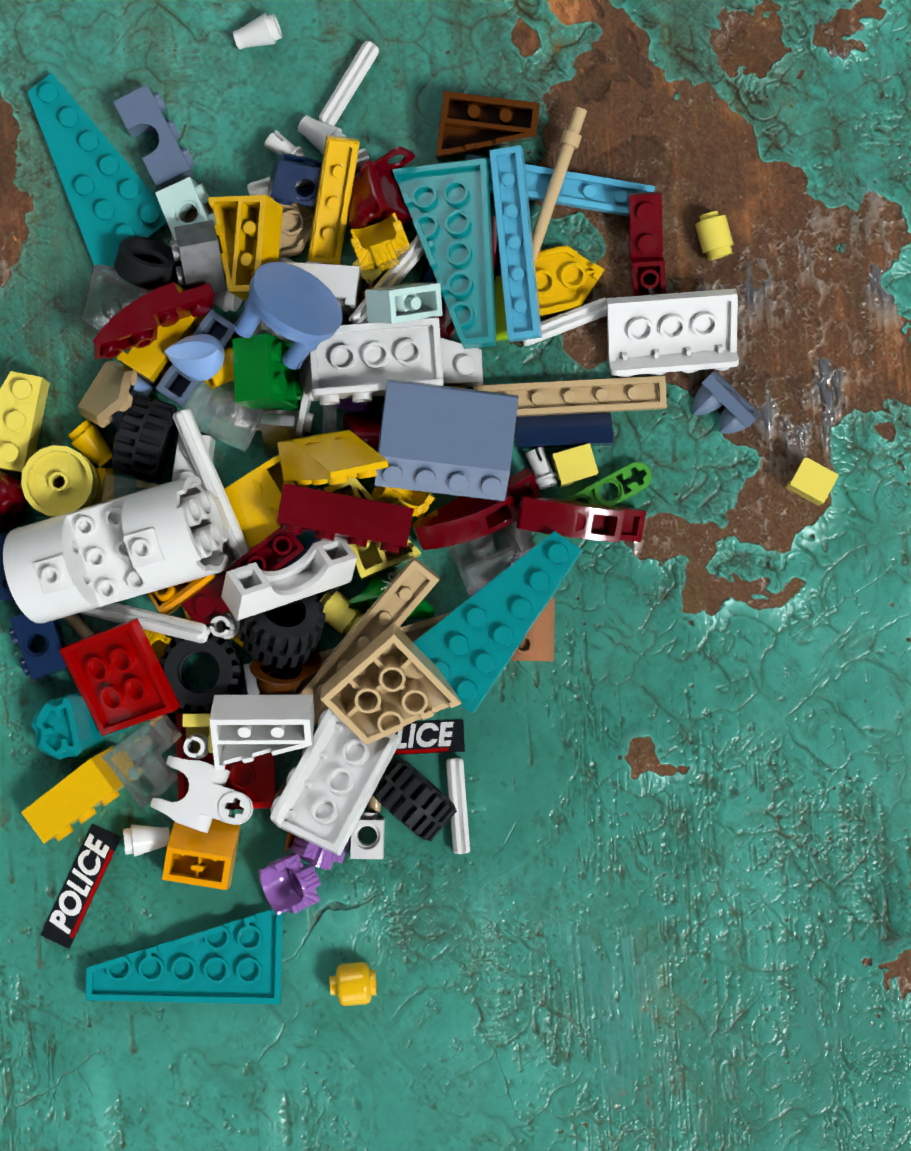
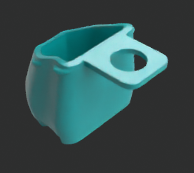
M68 694L62 698L45 702L36 712L31 722L35 731L36 747L50 757L59 760L68 757H84L95 751H100L105 744L104 736L127 732L131 729L130 726L101 736L81 694Z

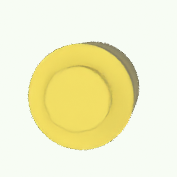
M713 211L699 216L700 222L696 223L695 227L702 253L707 255L708 261L733 254L731 246L734 243L726 215L719 216L718 211Z
M336 591L333 595L327 592L319 601L324 606L325 622L341 635L343 633L347 635L363 616L360 610L349 608L350 600L339 591Z

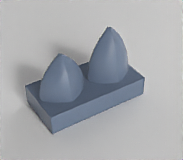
M716 370L702 382L703 385L695 396L692 408L693 415H703L715 411L724 405L725 408L719 420V432L723 434L735 433L745 427L748 428L761 415Z

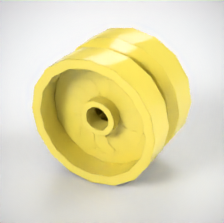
M52 445L40 449L28 459L22 470L21 486L25 499L35 510L52 518L94 505L99 497L100 478L96 467L87 457L68 446ZM58 480H65V483L61 488L56 486Z

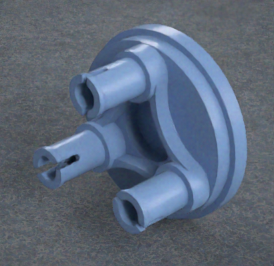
M270 262L261 265L252 276L249 297L244 303L245 309L233 327H235V332L241 337L250 338L262 320L273 331L292 340L293 342L282 355V361L288 368L296 370L301 367L309 352L314 351L321 342L331 338L337 332L342 323V310L331 290L317 277L291 264Z

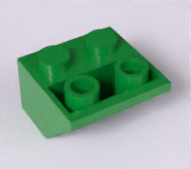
M268 333L252 335L250 338L232 339L235 403L250 409L300 410V399L303 396V389L299 381V369H290L282 361V355L291 344Z

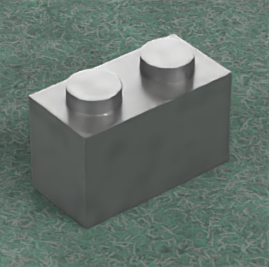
M213 220L174 227L176 240L170 241L174 261L181 260V266L175 267L179 286L186 285V289L190 290L210 283L214 293L226 291L220 249Z

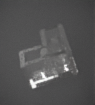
M165 714L148 720L102 756L141 808L152 802L153 797L157 798L166 792L177 780V775L166 765V761L161 754L168 750L183 735Z

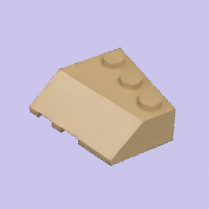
M394 622L321 686V701L366 745L398 732L404 726L417 720L428 719L434 716V713L447 707L453 708L462 704V701L438 667Z

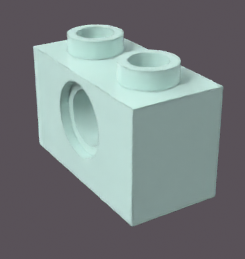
M191 177L155 192L174 240H176L174 227L213 220L214 225H216L214 213L210 214L206 205L209 202V195L202 183L198 185ZM192 209H197V218L191 223H186V214Z
M410 283L365 290L368 323L394 324L443 316L440 283Z

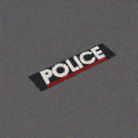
M463 720L413 722L394 733L401 738V742L394 755L465 752Z
M92 824L41 936L70 949L120 842V836Z

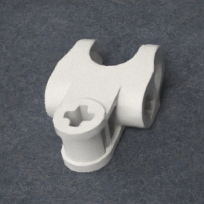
M168 756L166 765L181 771L188 778V793L177 802L153 797L150 807L166 814L176 823L208 833L213 818L233 825L243 824L250 819L254 807L249 796L225 787L230 771L226 769L215 771V765L200 760H186ZM237 799L241 800L240 806L244 808V812L242 814L237 813L235 817H232V810L228 809L229 803H236Z

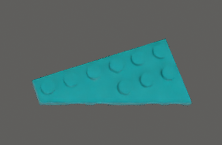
M50 73L28 91L27 94L97 275L102 280L115 269L114 263L122 240L136 236L152 239L168 226V223L155 195L53 73Z
M482 158L392 169L437 283H440L441 293L464 349L497 346L489 168L487 159Z
M554 531L413 642L438 667L462 701L461 706L471 713L477 711L583 552V549Z
M269 909L90 965L86 968L85 1001L281 1005L284 913L276 915L273 909Z

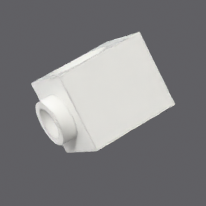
M364 811L351 834L350 859L384 858L385 818H378V812ZM370 826L375 829L377 839L373 843L367 844L360 840L359 830L362 827Z

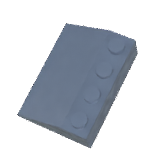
M387 379L377 452L388 460L389 467L376 470L377 476H374V486L505 501L511 468L518 395Z

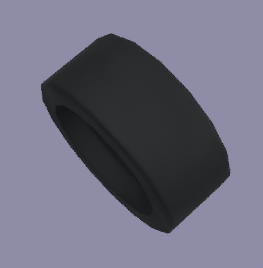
M136 236L128 237L121 241L114 268L123 280L132 285L155 290L173 282L176 273L175 267L178 266L179 260L174 261L172 248L151 238Z

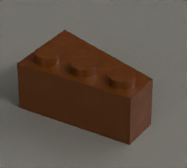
M444 91L436 158L441 159L535 140L540 103Z

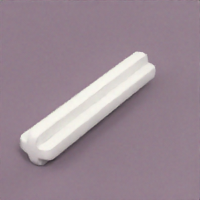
M365 41L321 111L319 121L335 126L379 54V48L369 41Z
M601 298L541 321L542 338L522 340L523 344L530 346L607 316V299Z
M450 758L446 761L449 799L454 803L457 810L450 819L453 852L455 854H465L470 852L464 763L462 758Z

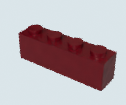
M284 483L276 523L279 526H283L282 532L302 535V530L315 532V538L334 541L335 536L347 538L348 545L366 548L368 542L380 545V551L399 554V549L406 550L414 508Z

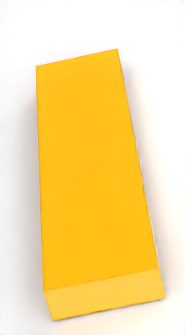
M326 135L307 261L340 265L360 144L359 139Z

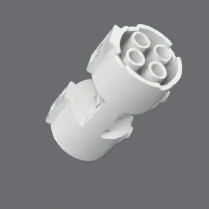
M192 475L13 529L6 536L3 546V565L11 594L24 615L31 621L41 624L220 573L225 569L228 562V556L223 554V542L228 541L226 530L229 526L219 497L215 498L211 490L204 491L200 486L201 478Z

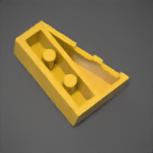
M268 195L208 197L209 205L213 208L216 225L214 227L216 235L219 236L223 252L221 253V259L228 290L230 293L246 301L249 297L250 281L255 271L266 263L279 262L283 206Z
M175 283L179 293L187 291ZM208 313L200 317L189 316L179 319L176 324L169 327L158 326L157 340H154L152 344L140 349L133 347L128 354L122 351L116 359L124 366L136 371L138 376L157 386L172 365L164 351L175 342L192 336Z
M116 744L87 760L21 813L43 843L53 838H56L59 842L74 831L72 825L78 820L83 824L98 813L95 808L101 803L106 806L121 795L118 791L137 778L140 773L121 747Z

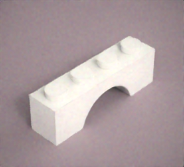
M335 536L334 541L322 540L313 543L303 557L281 570L263 571L254 562L227 571L221 597L238 621L350 583L358 557L344 538Z

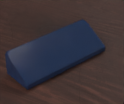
M611 413L516 417L517 449L578 447L590 443V446H611L614 443Z

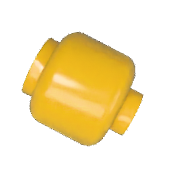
M366 962L339 964L336 969V976L329 977L331 996L337 995L338 1002L342 1006L366 1005L370 1003L372 996L377 995L375 969H370Z

